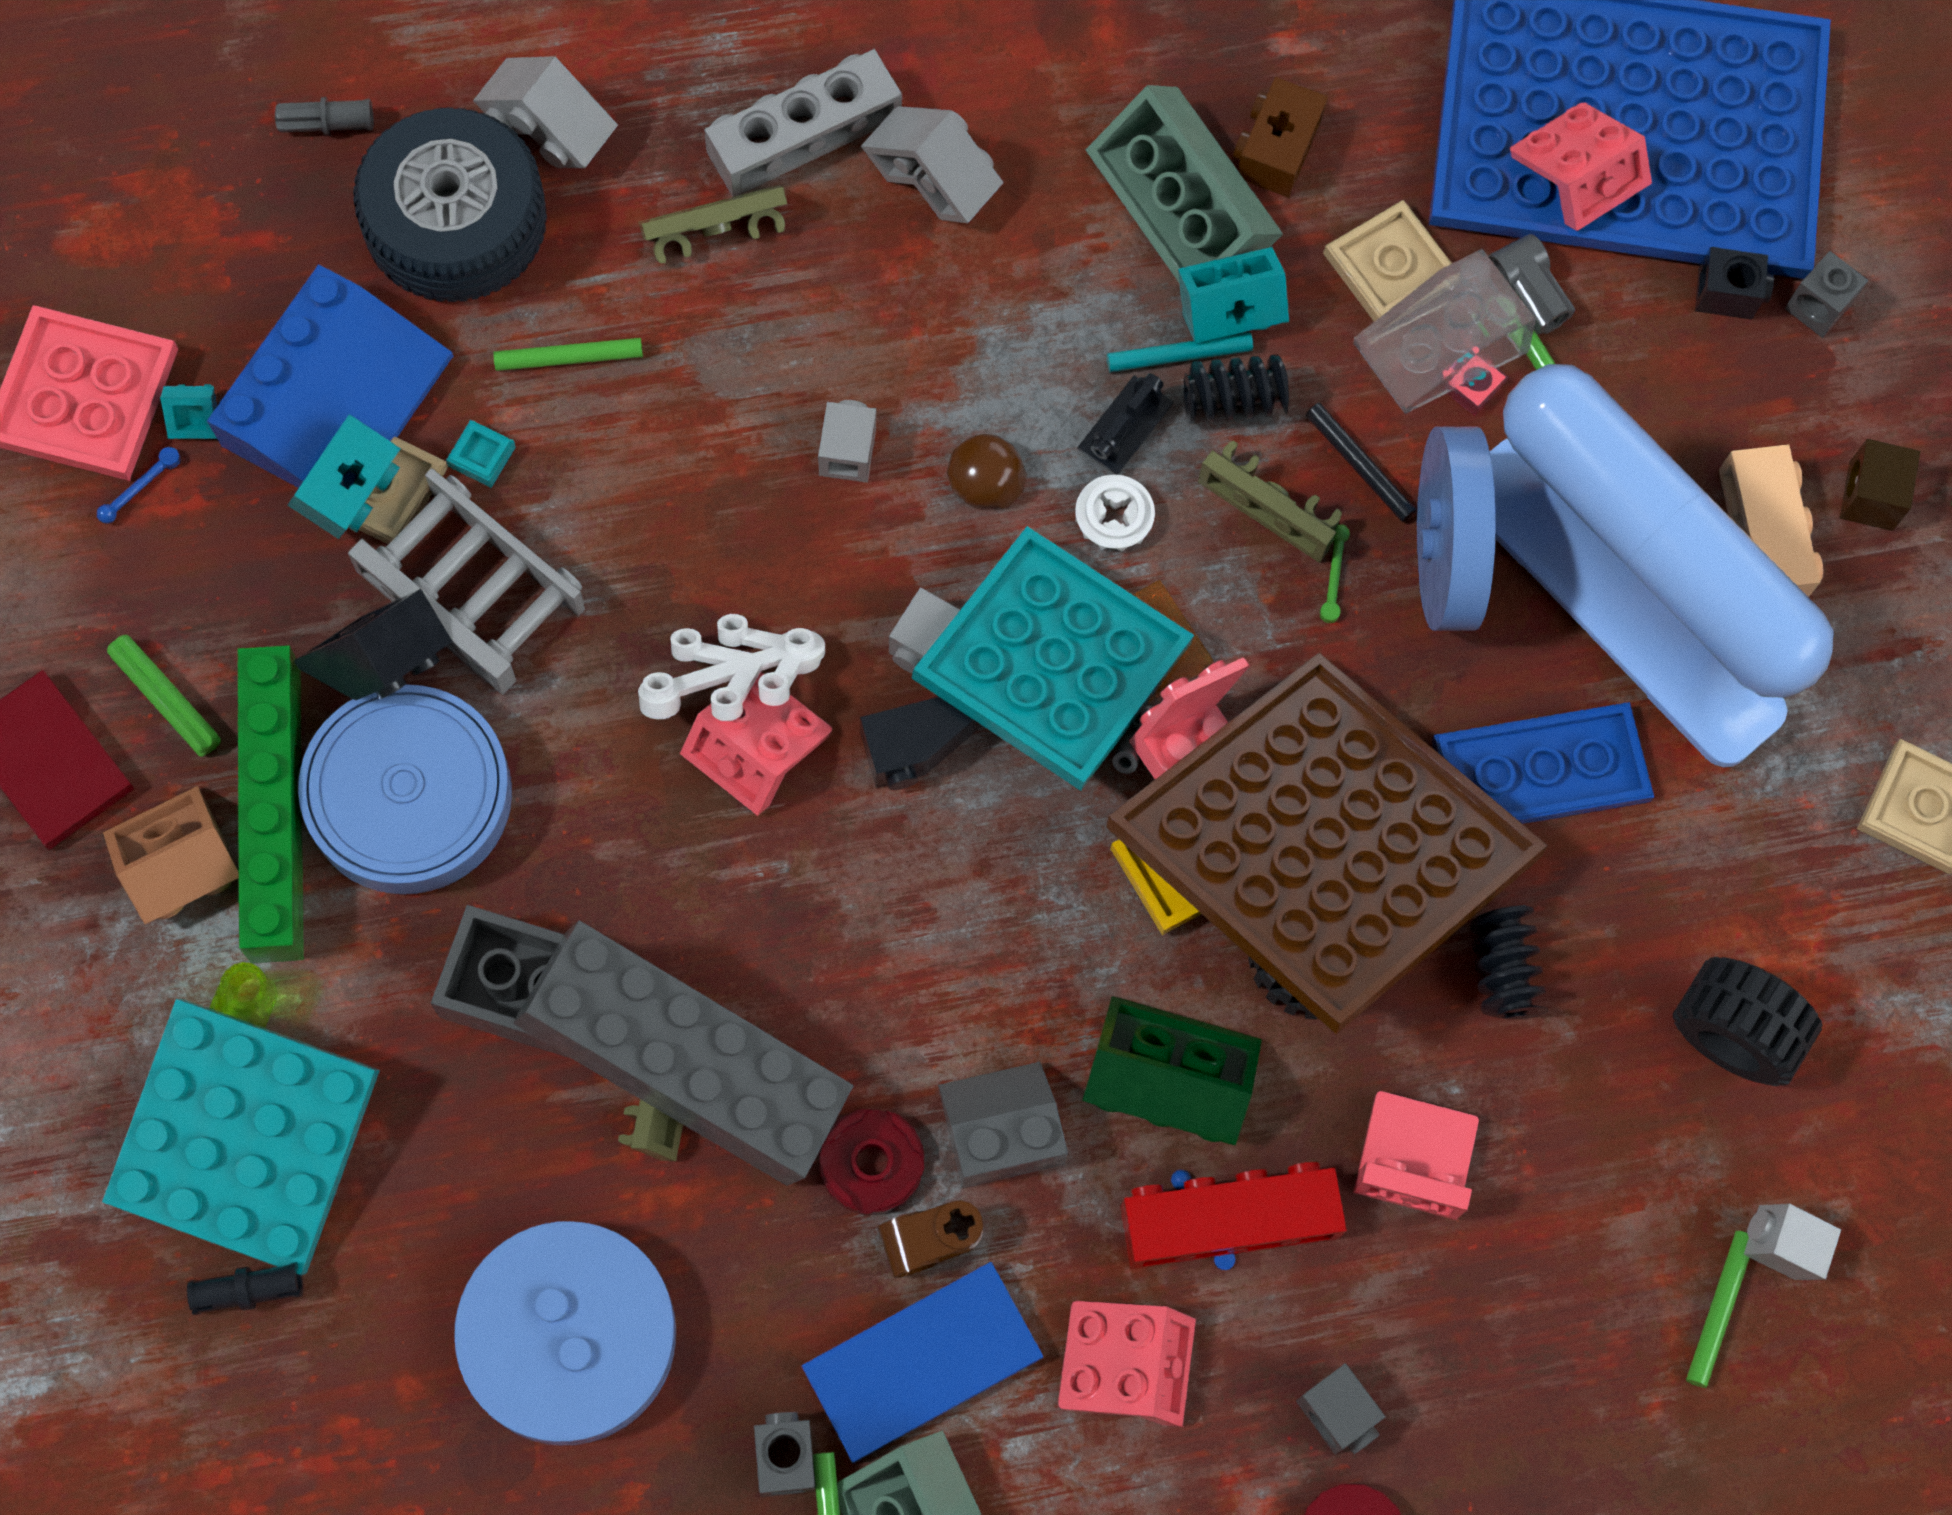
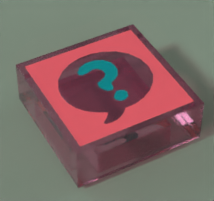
M1471 347L1441 378L1438 387L1476 416L1503 388L1509 377Z

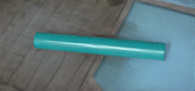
M1246 332L1195 343L1193 340L1106 354L1109 373L1251 352L1253 351V339L1251 333Z

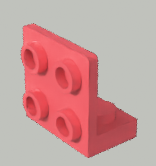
M1580 103L1568 109L1558 118L1542 128L1531 132L1526 138L1510 147L1513 159L1558 185L1564 223L1575 231L1585 227L1652 184L1645 136L1587 103Z
M1244 657L1227 665L1223 660L1217 661L1203 670L1198 678L1189 682L1186 677L1174 681L1161 692L1160 695L1163 701L1140 717L1139 721L1142 726L1129 740V743L1154 779L1161 776L1228 723L1217 707V704L1250 667Z
M762 672L742 703L743 712L739 718L732 721L718 720L712 715L710 704L698 713L680 752V755L757 816L770 806L785 774L823 743L832 732L830 725L791 695L787 702L778 706L762 703L759 699L758 681L764 675Z
M1379 1091L1374 1098L1353 1193L1457 1220L1468 1210L1472 1189L1466 1188L1465 1184L1479 1123L1478 1117Z
M1074 1301L1071 1305L1058 1406L1067 1411L1138 1416L1165 1426L1183 1427L1196 1319L1165 1306Z

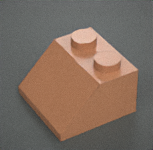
M198 786L103 832L116 876L145 925L156 919H168L179 913L184 905L204 895L218 894L227 889L232 881L239 878V869L233 854Z

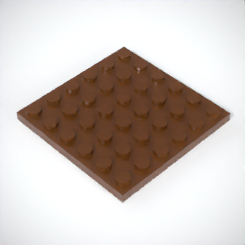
M1320 653L1312 657L1110 814L1106 825L1110 832L1335 1034H1338L1537 862L1547 848L1546 843Z

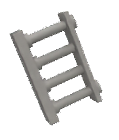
M431 468L425 474V477L435 498L386 547L380 545L375 550L361 539L348 552L355 571L391 601L422 589L453 641L445 647L499 693L504 695L516 682L510 664L513 661L511 655L561 603L579 616L585 610L580 592L582 585L566 569L560 567L555 571L469 499L472 496L471 493L457 478L449 475L445 479ZM450 510L472 527L423 578L417 576L412 581L399 570L402 567L400 561ZM487 541L490 542L509 559L459 610L453 608L448 612L436 601L439 598L437 592ZM526 572L546 590L497 641L491 639L486 644L473 633L476 629L474 623Z

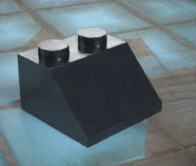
M419 589L360 616L295 659L294 662L301 671L355 701L372 693H376L379 699H383L407 684L402 676L409 671L415 676L437 664L440 660L436 653L453 641L422 589Z

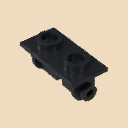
M1151 373L1145 378H1138L1133 375L1077 449L1113 474L1119 475L1174 404V401L1162 394L1161 389L1164 386L1162 380Z

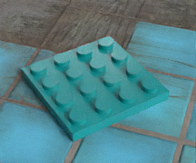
M1027 526L913 669L911 678L1082 791L1191 645L1194 635Z
M176 999L102 1202L277 1267L298 1262L299 1270H296V1274H306L380 1070L194 1002Z

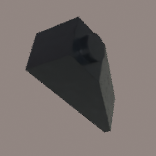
M940 697L860 717V735L876 788L888 785L890 790H901L915 785L919 781L918 777L925 776L982 725Z

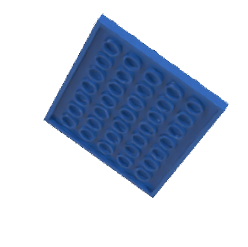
M1453 0L1429 225L1517 238L1533 234L1540 241L1698 264L1702 263L1710 247L1768 255L1767 274L1805 279L1814 269L1831 19L1699 0ZM1580 103H1587L1645 136L1652 184L1585 227L1575 231L1564 223L1558 185L1513 159L1510 147L1526 138L1531 132L1542 128L1558 118L1568 109Z

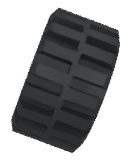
M1711 957L1704 962L1672 1016L1675 1021L1674 1024L1685 1039L1706 1058L1739 1077L1771 1086H1785L1790 1083L1823 1026L1822 1020L1818 1017L1815 1009L1789 984L1755 965L1726 957Z

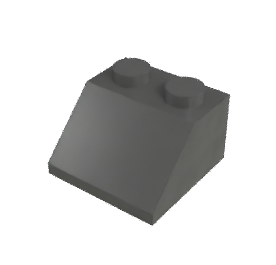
M1040 1062L938 1085L962 1188L1065 1165L1068 1150L1056 1102Z

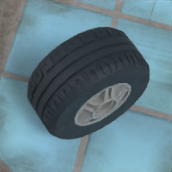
M451 107L417 112L410 117L401 119V121L391 125L390 129L383 131L381 136L374 140V144L366 150L367 154L362 157V164L359 165L357 175L355 176L353 200L366 246L377 267L384 272L385 276L397 286H402L405 291L413 292V295L419 297L424 295V298L429 300H448V302H455L456 300L462 302L470 298L472 300L479 299L481 296L490 295L492 291L497 292L501 290V287L509 285L511 280L517 279L520 273L527 269L528 264L534 260V255L538 253L539 245L542 244L544 239L543 234L545 233L547 219L544 192L538 167L529 147L525 145L521 137H518L513 129H509L508 125L500 123L495 117H489L488 114L478 113V111L472 109H454Z

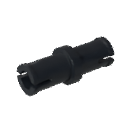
M298 1262L252 1271L248 1266L236 1268L235 1274L203 1280H189L187 1283L188 1305L193 1315L238 1306L241 1311L253 1310L256 1307V1303L290 1297H302L304 1291L303 1276L296 1274V1270H299Z

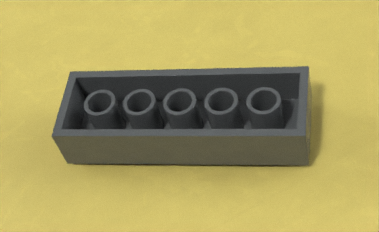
M580 920L564 934L513 1022L514 1025L786 1186L806 1177L854 1086Z

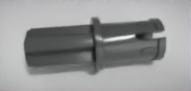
M321 97L320 102L279 103L275 108V124L277 130L282 133L323 131L325 136H330L331 131L373 130L371 99L328 101L327 97Z

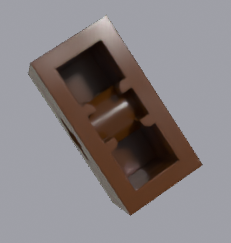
M1276 76L1268 94L1259 91L1250 114V118L1256 120L1251 133L1245 130L1242 131L1233 154L1234 158L1240 160L1238 172L1243 179L1250 184L1290 198L1322 122L1329 96Z

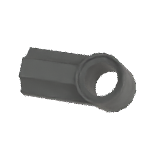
M1528 234L1486 257V269L1492 283L1501 293H1511L1537 334H1547L1559 328L1566 320L1573 316L1576 309L1551 274L1549 256L1545 247L1536 236Z

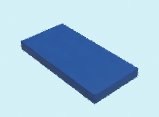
M1630 702L1437 734L1431 740L1433 749L1522 824L1648 803L1654 798Z
M989 1262L801 1366L852 1464L1040 1361L1044 1356L993 1263Z

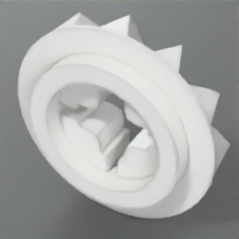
M1123 475L1099 477L1087 484L1077 499L1075 522H1078L1084 539H1090L1101 550L1112 548L1123 552L1127 547L1136 543L1141 544L1153 526L1155 517L1153 500L1146 488L1130 477ZM1104 504L1106 506L1109 505L1114 510L1121 506L1125 507L1128 504L1123 514V521L1126 525L1120 524L1115 519L1109 523L1105 522L1102 524L1106 516Z

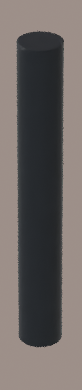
M1320 402L1312 406L1305 415L1402 523L1411 518L1417 511L1416 507Z

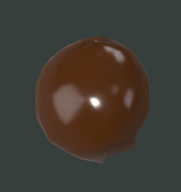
M979 434L966 439L953 450L947 468V475L953 492L960 499H963L965 503L976 509L985 506H998L1005 509L1011 506L1023 493L1027 472L1017 449L1000 436L993 434Z

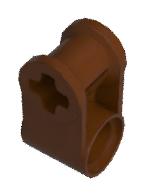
M957 1200L925 1211L909 1213L880 1224L877 1228L894 1278H902L927 1270L942 1261L974 1250L981 1242L983 1235V1219L979 1210L970 1202ZM954 1215H960L963 1222L973 1221L974 1223L973 1226L968 1228V1238L965 1240H958L955 1233L946 1234L944 1231L951 1227V1217Z

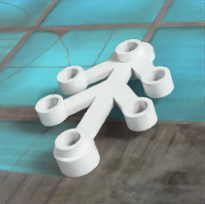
M728 614L718 620L719 642L729 647L745 645L761 649L762 651L749 653L701 642L700 633L694 629L685 628L677 630L671 635V650L675 659L679 661L695 660L714 664V666L676 678H672L669 674L662 672L646 676L638 689L640 710L645 716L652 719L669 718L679 711L681 696L730 681L727 687L719 688L712 693L711 709L712 715L716 719L732 721L741 716L743 712L742 703L761 671L778 666L775 672L764 674L758 681L759 699L762 703L770 706L784 704L790 698V686L797 674L810 673L819 667L821 659L825 655V642L819 634L804 628L792 629L783 635L748 628L746 618L738 614Z

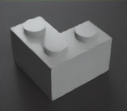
M556 56L506 58L473 100L489 117H495L500 123L508 125L509 129H513L517 134L530 135L541 147L539 152L542 157L557 168H586L618 126Z
M896 106L861 145L887 182L915 185L940 220L969 223L1003 184V181L993 169L994 162L992 158L975 144L967 132L968 126L964 119L952 110Z

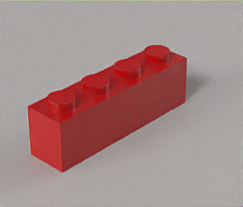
M1306 1162L1289 1166V1174L1268 1177L1266 1169H1258L1238 1173L1235 1175L1236 1182L1216 1184L1215 1177H1202L1183 1182L1184 1189L1163 1192V1186L1160 1184L1132 1189V1197L1124 1198L1120 1206L1130 1270L1340 1239L1347 1230L1335 1167L1320 1169L1319 1162Z

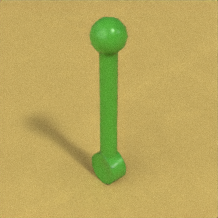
M1338 524L1334 530L1336 535L1333 540L1334 548L1327 601L1322 605L1319 612L1321 620L1326 623L1336 622L1341 613L1336 601L1344 542L1350 537L1348 527L1343 524Z

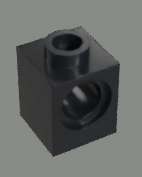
M1710 247L1698 268L1695 312L1752 320L1761 304L1769 302L1773 291L1774 276L1773 274H1767L1768 255ZM1728 280L1738 281L1744 289L1733 286Z

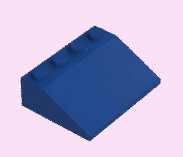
M318 264L208 418L207 423L223 448L299 488L349 414L389 441L394 437H398L453 358V354L449 349L361 286ZM348 470L343 476L340 485L349 489L357 475Z

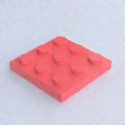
M33 305L0 388V448L130 481L158 406L163 387L167 382L178 352L175 341Z

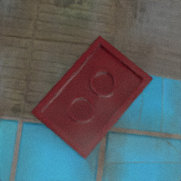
M41 670L0 699V788L48 850H51L134 790V787L44 670Z

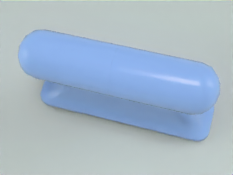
M1548 364L1527 374L1509 393L1503 410L1504 433L1507 439L1490 451L1495 490V539L1546 589L1708 761L1721 767H1732L1739 764L1777 732L1785 722L1787 706L1784 698L1798 694L1814 685L1827 670L1833 651V629L1822 610L1592 376L1574 365Z

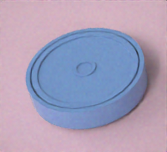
M1434 427L1428 436L1424 449L1418 491L1417 554L1422 607L1426 622L1433 631H1475L1479 629L1484 620L1489 602L1495 555V490L1488 443L1482 429L1479 427Z
M405 685L383 699H379L376 693L356 701L352 699L336 710L321 725L309 743L303 757L298 781V795L302 816L309 833L322 854L340 873L350 880L376 891L392 894H417L436 890L456 882L479 866L490 854L499 841L508 821L512 801V782L501 744L489 723L478 711L462 699L448 692L427 686Z
M574 1221L553 1222L517 1233L496 1247L480 1263L461 1296L455 1321L454 1340L456 1356L463 1379L479 1405L491 1417L510 1431L532 1441L551 1445H578L600 1440L618 1432L638 1418L653 1402L665 1383L672 1365L676 1345V1321L672 1301L663 1279L649 1258L636 1245L616 1232L601 1226Z

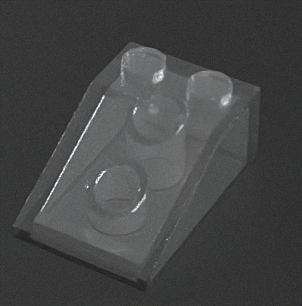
M1480 249L1436 272L1354 338V345L1404 414H1407L1457 387L1530 351L1536 318L1484 250Z

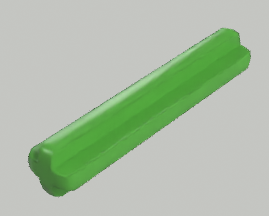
M121 635L109 644L107 653L198 756H206L219 746L221 740L214 729L129 635Z

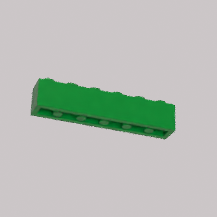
M290 645L238 648L239 949L251 964L304 960L302 812L298 795V781L302 764L301 672L294 662L297 658Z

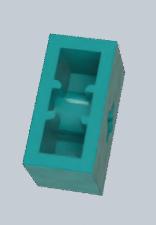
M1272 247L1178 268L1183 318L1195 343L1250 330H1264L1272 325L1289 322L1286 274Z
M349 414L287 506L337 539H340L347 528L357 532L373 509L372 506L365 502L373 489L376 487L384 492L400 469L392 461L401 448ZM349 470L357 476L354 479L353 485L346 489L340 483L343 476Z

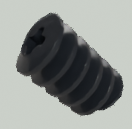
M1278 354L1269 356L1266 368L1259 356L1250 357L1246 369L1240 358H1232L1226 372L1221 360L1217 359L1211 361L1208 372H1206L1201 361H1195L1190 366L1188 376L1187 373L1184 374V406L1189 424H1194L1198 409H1203L1208 422H1214L1216 410L1219 407H1222L1227 421L1233 420L1236 406H1242L1246 418L1252 419L1256 404H1261L1266 417H1272L1275 403L1280 402L1284 413L1287 415L1289 405L1288 377L1282 358Z
M1516 905L1493 909L1477 916L1469 924L1470 931L1480 936L1474 940L1472 949L1475 954L1483 956L1476 961L1475 970L1478 974L1486 976L1479 981L1477 986L1481 994L1488 996L1487 999L1482 1001L1480 1008L1483 1014L1490 1017L1513 1020L1541 1016L1549 1011L1547 1007L1532 1004V999L1545 994L1546 988L1529 983L1530 978L1543 973V967L1527 964L1526 961L1527 958L1540 953L1539 946L1524 944L1523 940L1537 933L1536 926L1521 924V918L1535 912L1531 906Z

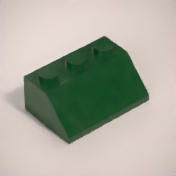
M1112 996L1082 1101L1094 1104L1107 1112H1122L1145 1119L1155 1126L1173 1127L1197 1134L1206 1141H1221L1236 1146L1253 1092L1262 1039Z

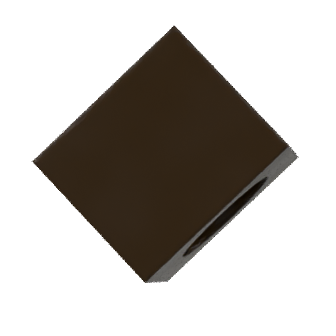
M1867 438L1849 461L1840 519L1893 531L1911 510L1921 451Z

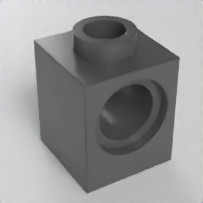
M1829 251L1800 283L1785 309L1823 338L1851 307L1869 280L1833 252Z
M1346 1363L1296 1400L1334 1454H1337L1347 1446L1353 1454L1359 1452L1380 1436L1374 1426L1386 1417Z
M797 1412L766 1415V1424L754 1425L760 1496L768 1497L816 1492L809 1420L798 1421ZM780 1439H791L800 1447V1457L791 1467L779 1468L769 1460L771 1446Z

